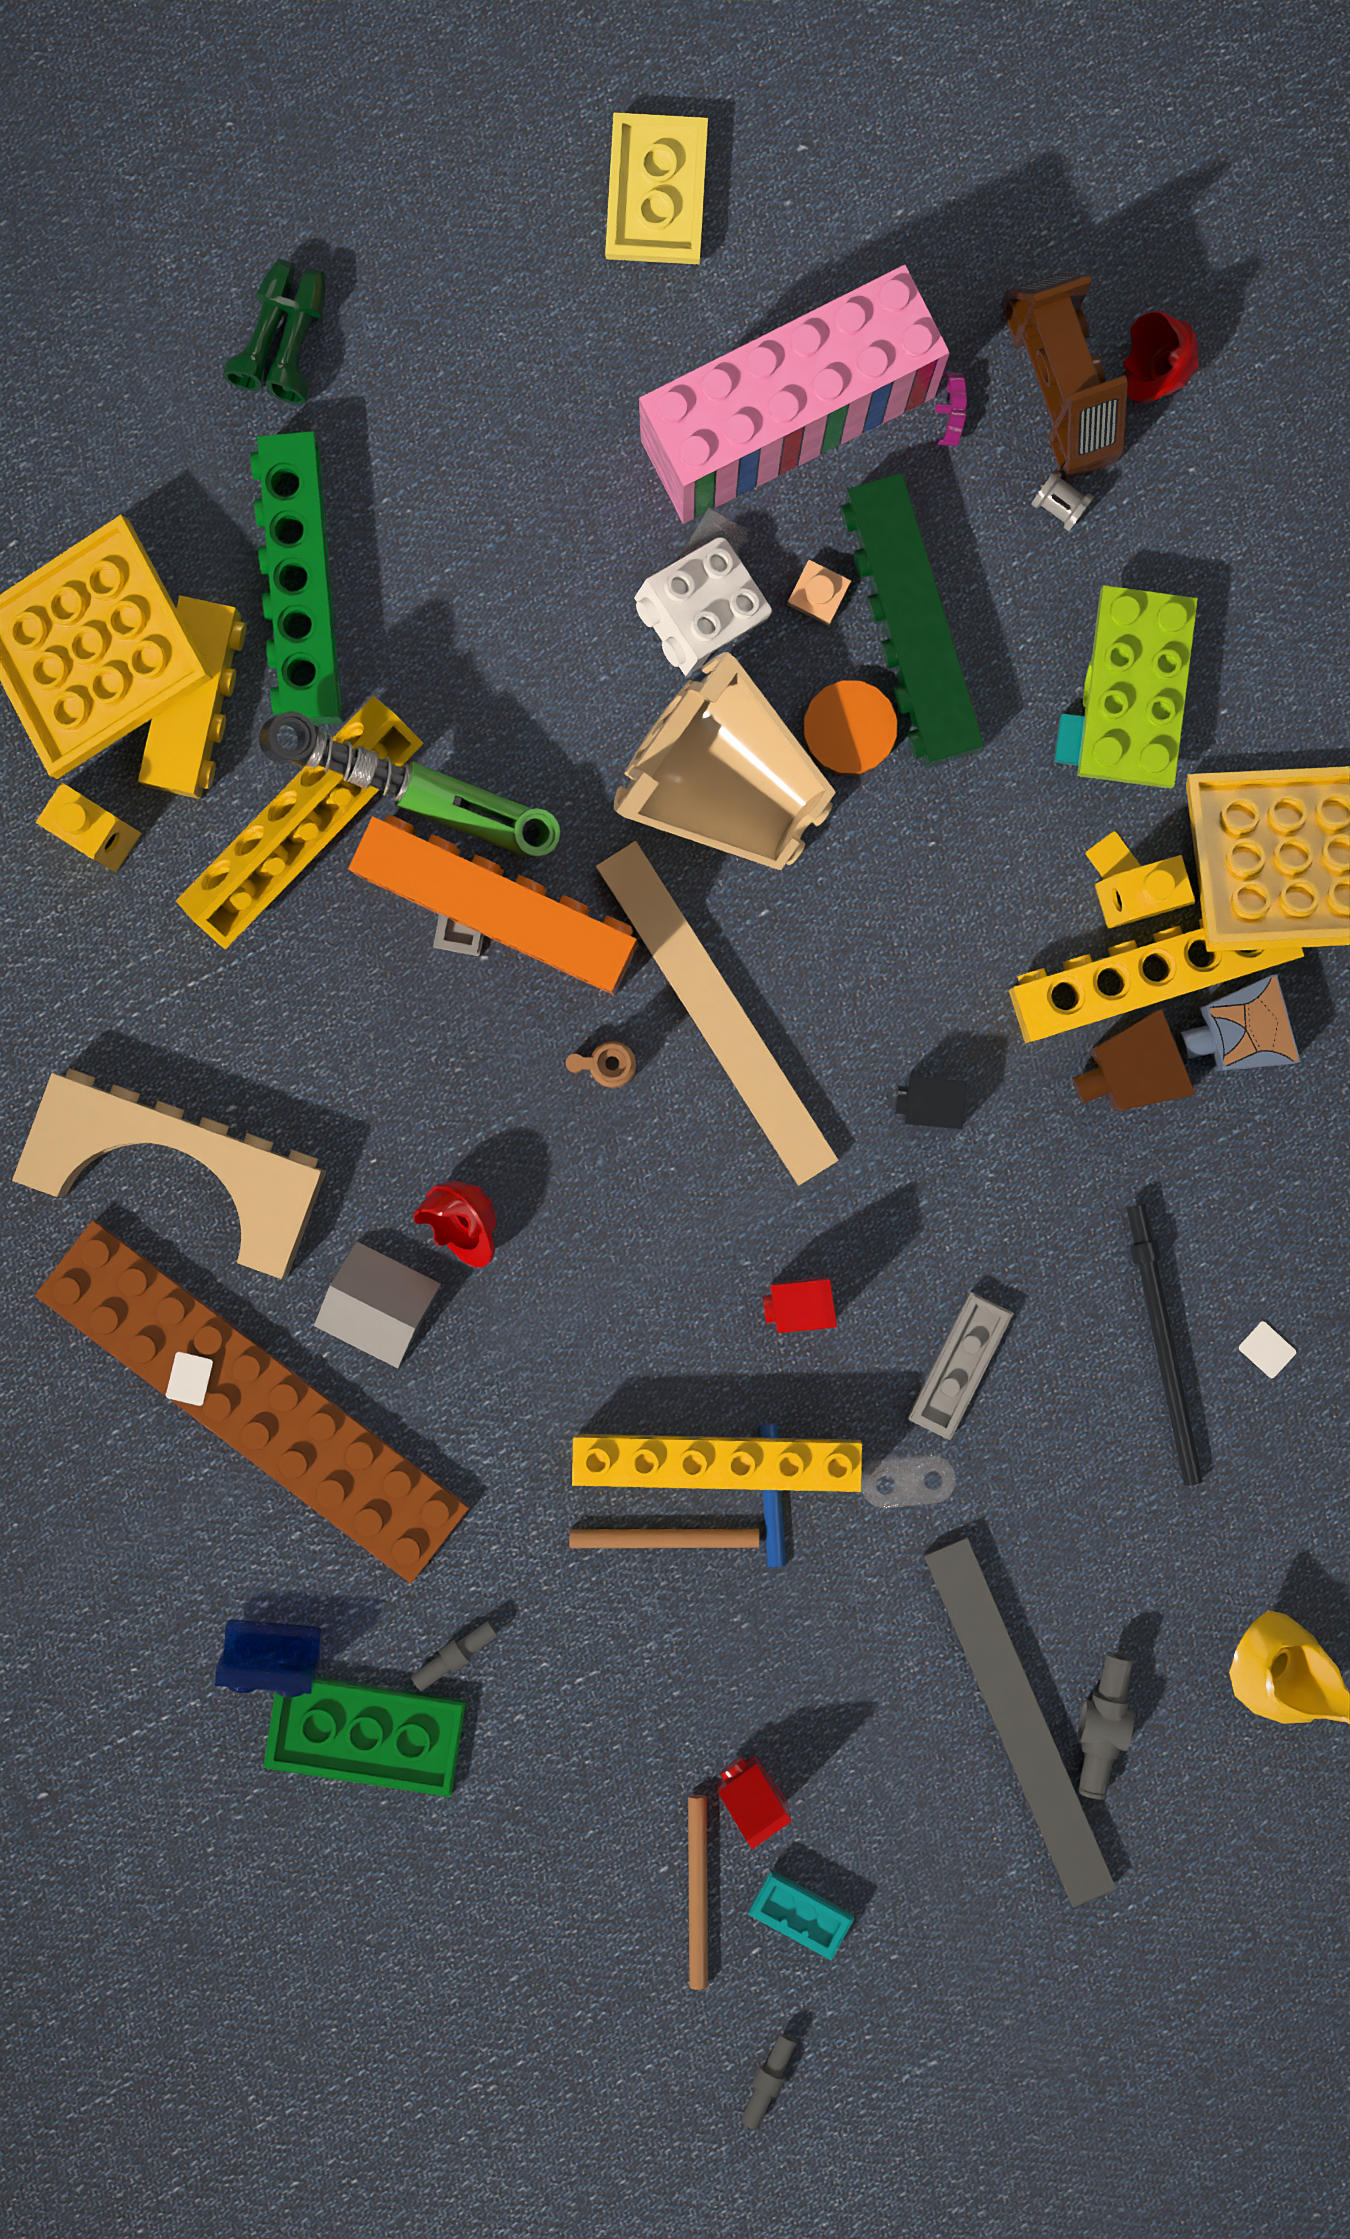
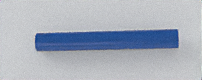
M777 1423L759 1424V1438H778ZM763 1490L767 1566H786L782 1490Z

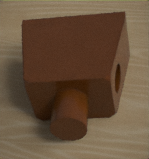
M1162 1009L1147 1014L1090 1049V1055L1096 1068L1072 1077L1074 1088L1082 1104L1107 1095L1113 1111L1131 1109L1195 1094Z

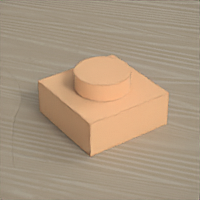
M808 560L787 605L830 626L851 580Z

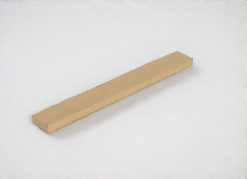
M634 841L596 866L597 870L797 1185L803 1184L839 1161L638 843Z

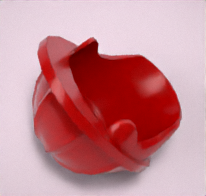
M1161 311L1144 313L1130 327L1131 351L1129 356L1123 361V366L1126 368L1125 376L1128 382L1127 396L1135 403L1146 404L1187 386L1190 379L1197 372L1199 365V344L1196 333L1187 321L1177 320Z
M452 1181L444 1184L438 1183L426 1194V1199L414 1212V1222L416 1224L430 1225L435 1244L438 1246L447 1245L461 1261L473 1267L483 1268L493 1260L495 1253L491 1233L496 1227L497 1216L491 1198L487 1197L479 1186H473L465 1182Z

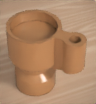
M608 1041L597 1046L591 1057H582L576 1053L571 1054L565 1062L570 1072L579 1073L582 1070H590L596 1082L603 1087L611 1089L621 1088L628 1084L635 1076L637 1068L636 1057L632 1050L624 1043L617 1041Z

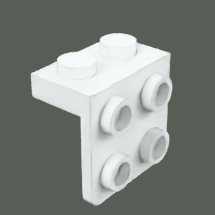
M724 538L714 539L647 578L634 597L637 602L636 608L640 618L648 627L653 626L663 641L662 649L666 658L673 666H679L685 677L701 668L711 653L765 622L771 615L770 605L729 542Z

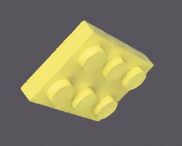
M613 113L606 259L700 265L708 118Z

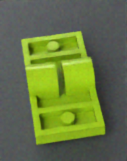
M1105 585L1100 589L1092 659L1087 669L1083 693V706L1086 708L1077 776L1168 789L1175 786L1198 598Z

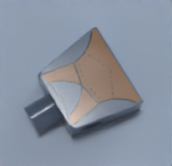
M1277 974L1257 980L1199 1007L1203 1026L1179 1032L1180 1045L1186 1060L1211 1054L1216 1071L1282 1066L1301 1062Z

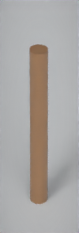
M570 1529L569 1548H759V1529Z
M690 1795L688 1796L689 1988L702 1990L708 1988L707 1796Z

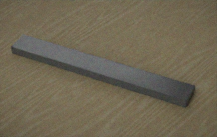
M967 1536L924 1553V1559L1072 1907L1116 1890Z

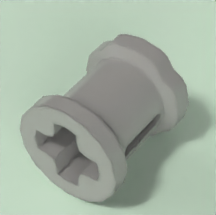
M1056 469L1036 495L1031 505L1035 508L1044 507L1063 521V528L1070 532L1092 502L1094 496L1090 493L1083 495L1061 479L1062 473Z

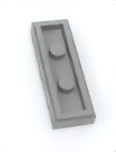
M969 1291L907 1417L908 1420L951 1441L1013 1312Z

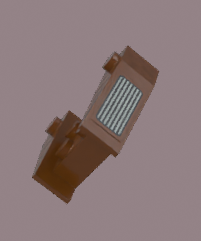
M1057 273L1005 292L1001 303L1016 349L1025 346L1053 423L1048 440L1064 481L1116 463L1123 453V446L1126 445L1124 431L1128 382L1126 376L1105 382V373L1098 355H1090L1085 338L1089 337V328L1080 307L1092 280L1090 275Z

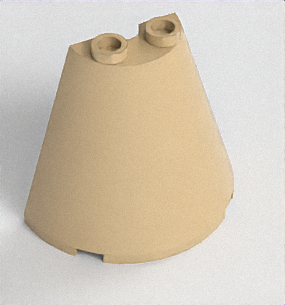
M724 652L704 665L702 671L707 676L701 682L690 679L650 729L624 773L632 780L627 789L622 786L617 789L614 799V810L621 816L782 870L785 864H793L802 853L805 842L800 838L808 825L811 823L817 827L826 819L833 806L830 800L836 792L737 659L730 653Z

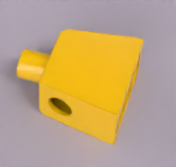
M62 782L36 821L37 824L116 873L142 834ZM116 833L114 841L105 850V846L108 840L113 834Z
M1182 855L1124 871L1095 884L1108 929L1195 904ZM1116 890L1118 891V893H1119V895H1120L1121 902H1122V908L1120 907V905H1119V903H1118L1117 895H1116Z

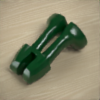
M278 258L267 273L256 294V299L262 304L252 337L241 353L231 357L225 363L222 377L238 388L249 391L260 390L266 373V359L273 336L281 318L287 319L278 354L266 380V387L276 398L291 404L302 405L308 400L310 386L300 373V351L311 322L318 321L322 317L325 303V273L307 267L303 273L295 301L290 300L288 296L292 288L295 264Z

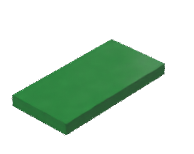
M280 1671L277 1676L263 1768L451 1797L467 1700Z

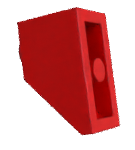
M826 1276L769 1284L771 1294L762 1295L766 1324L775 1323L777 1333L837 1327L830 1279Z
M756 1755L747 1761L743 1757H739L721 1770L719 1774L722 1779L717 1782V1792L751 1849H754L792 1822L788 1800Z

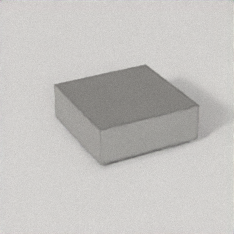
M439 914L433 948L480 957L484 934Z

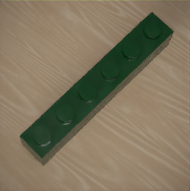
M903 473L848 488L845 497L846 504L840 505V512L846 532L855 531L860 549L854 550L853 554L860 578H869L873 591L872 595L867 596V602L873 622H882L887 640L880 641L886 666L888 669L895 667L900 685L894 687L901 714L909 712L914 728L913 731L907 732L912 754L915 759H923L926 769L980 753L984 743Z

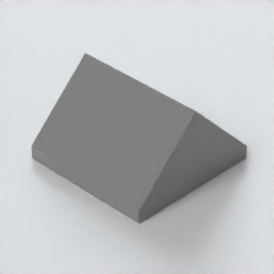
M356 1241L328 1288L314 1326L399 1368L441 1283Z

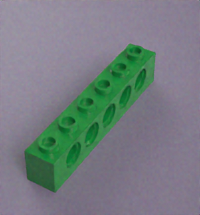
M314 431L257 436L258 451L250 453L253 480H261L262 498L254 500L257 527H265L266 545L258 547L261 574H269L270 592L262 594L265 621H273L274 639L267 640L266 642L269 668H277L278 686L271 687L270 689L273 715L292 711L308 717L313 725L343 723L320 444ZM286 477L298 479L299 488L293 495L282 497L276 494V487L282 479ZM289 524H299L303 526L304 530L299 541L293 544H285L280 541V534L284 527ZM296 570L307 573V582L302 589L288 591L284 588V580L289 573ZM305 617L311 620V630L305 637L295 639L288 635V627L294 619ZM299 665H313L316 674L310 684L305 686L293 684L292 674Z

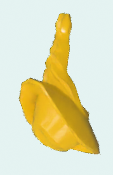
M1267 1610L1253 1621L1236 1647L1229 1674L1234 1695L1254 1714L1283 1724L1311 1722L1314 1719H1330L1350 1724V1691L1344 1685L1339 1668L1318 1644L1315 1637L1285 1613Z

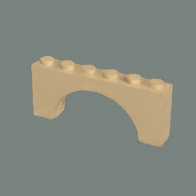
M68 1068L66 1076L51 1073L12 1181L55 1197H67L72 1184L79 1174L91 1162L105 1153L123 1146L142 1143H153L175 1148L206 1165L218 1176L229 1191L236 1205L241 1225V1246L237 1263L279 1279L288 1278L326 1174L325 1170L316 1168L317 1158L292 1149L289 1157L271 1151L274 1143L269 1140L247 1133L244 1141L226 1135L229 1126L205 1117H202L200 1124L182 1119L185 1110L161 1101H157L155 1108L138 1103L139 1093L113 1084L110 1092L93 1086L95 1077Z

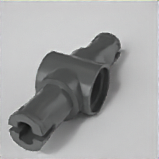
M1106 1652L1099 1690L1093 1693L1092 1701H1084L1080 1713L1078 1742L1083 1743L1082 1750L1086 1754L1078 1791L1079 1794L1092 1799H1106L1114 1759L1119 1758L1120 1750H1128L1132 1738L1134 1709L1129 1708L1130 1701L1127 1699L1134 1660L1131 1656L1122 1653Z

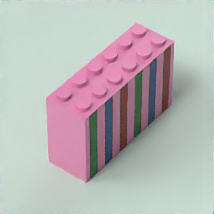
M903 265L640 397L641 442L684 524L935 398L950 352L906 265Z

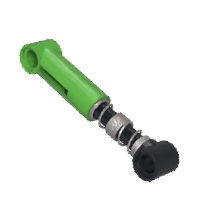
M290 711L274 716L265 722L260 730L259 743L261 750L273 762L281 764L291 762L301 767H313V769L321 766L325 768V773L329 770L343 775L344 781L347 780L351 784H357L361 788L375 787L384 791V796L387 793L394 795L395 806L505 848L516 857L529 858L546 855L559 842V824L548 811L529 808L413 761L409 765L406 764L400 767L392 764L389 757L379 759L377 752L374 753L370 749H364L360 745L354 749L349 741L341 744L334 741L331 734L320 731L318 726L313 725L310 719L301 713ZM282 725L290 726L297 733L298 742L293 751L285 750L278 743L277 733ZM469 807L471 809L477 810L499 820L505 821V823L501 824L484 816L468 811L467 809ZM527 821L533 822L539 831V838L534 846L527 844L523 838L522 831Z

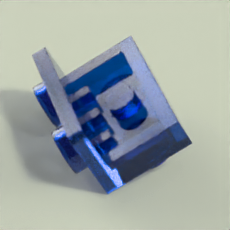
M236 1619L228 1620L225 1626L224 1650L216 1666L215 1686H225L237 1693H249L256 1689L271 1690L284 1697H298L304 1693L311 1694L319 1673L321 1629L316 1626Z

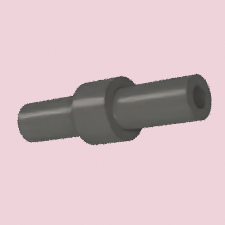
M487 1620L460 1641L454 1638L439 1649V1656L411 1675L412 1681L420 1691H423L452 1670L456 1673L471 1662L469 1658L471 1655L499 1636L497 1630Z
M779 2034L766 2065L759 2067L752 2082L755 2090L741 2119V2123L751 2129L758 2130L772 2097H778L786 2078L783 2072L797 2043L793 2037L787 2034Z

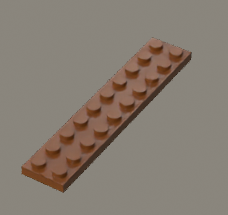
M96 1220L90 1222L34 1295L165 1396L177 1352L211 1359L213 1364L203 1404L198 1406L173 1399L170 1400L410 1584H412L470 1507Z

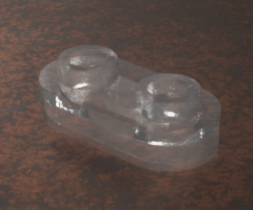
M934 1454L875 1460L868 1464L861 1474V1491L869 1503L879 1508L939 1503L951 1495L956 1484V1476L952 1466L943 1457ZM930 1471L938 1472L941 1476L940 1484L935 1488H928L923 1482L924 1476ZM888 1476L893 1479L894 1485L891 1491L881 1493L876 1489V1483L880 1477Z

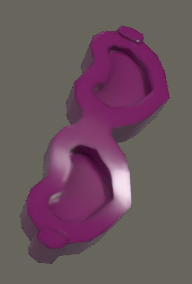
M943 372V377L946 378L949 404L935 403V413L949 414L943 439H940L937 445L958 446L966 418L967 394L963 373Z

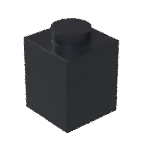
M914 1076L906 1077L905 1086L897 1085L895 1114H903V1125L963 1129L967 1081Z

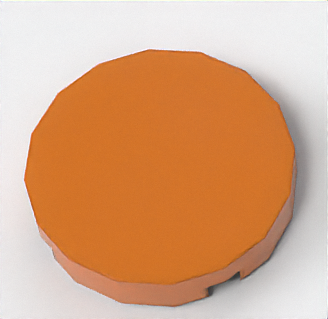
M842 680L825 687L811 700L804 717L803 738L810 754L822 768L838 775H861L876 768L889 756L897 738V717L890 700L878 688L862 681Z

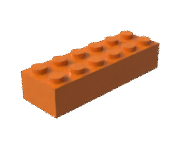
M387 814L385 821L372 816L348 870L366 881L437 914L444 915L461 925L476 930L493 940L615 996L638 947L637 939L631 937L633 932L631 926L607 915L603 923L588 917L590 912L588 906L562 895L559 903L545 897L547 890L544 889L543 885L521 875H518L515 882L502 877L504 870L501 869V866L476 854L472 862L459 857L461 850L457 848L458 846L431 834L428 842L416 837L418 830L413 828V825L395 816Z

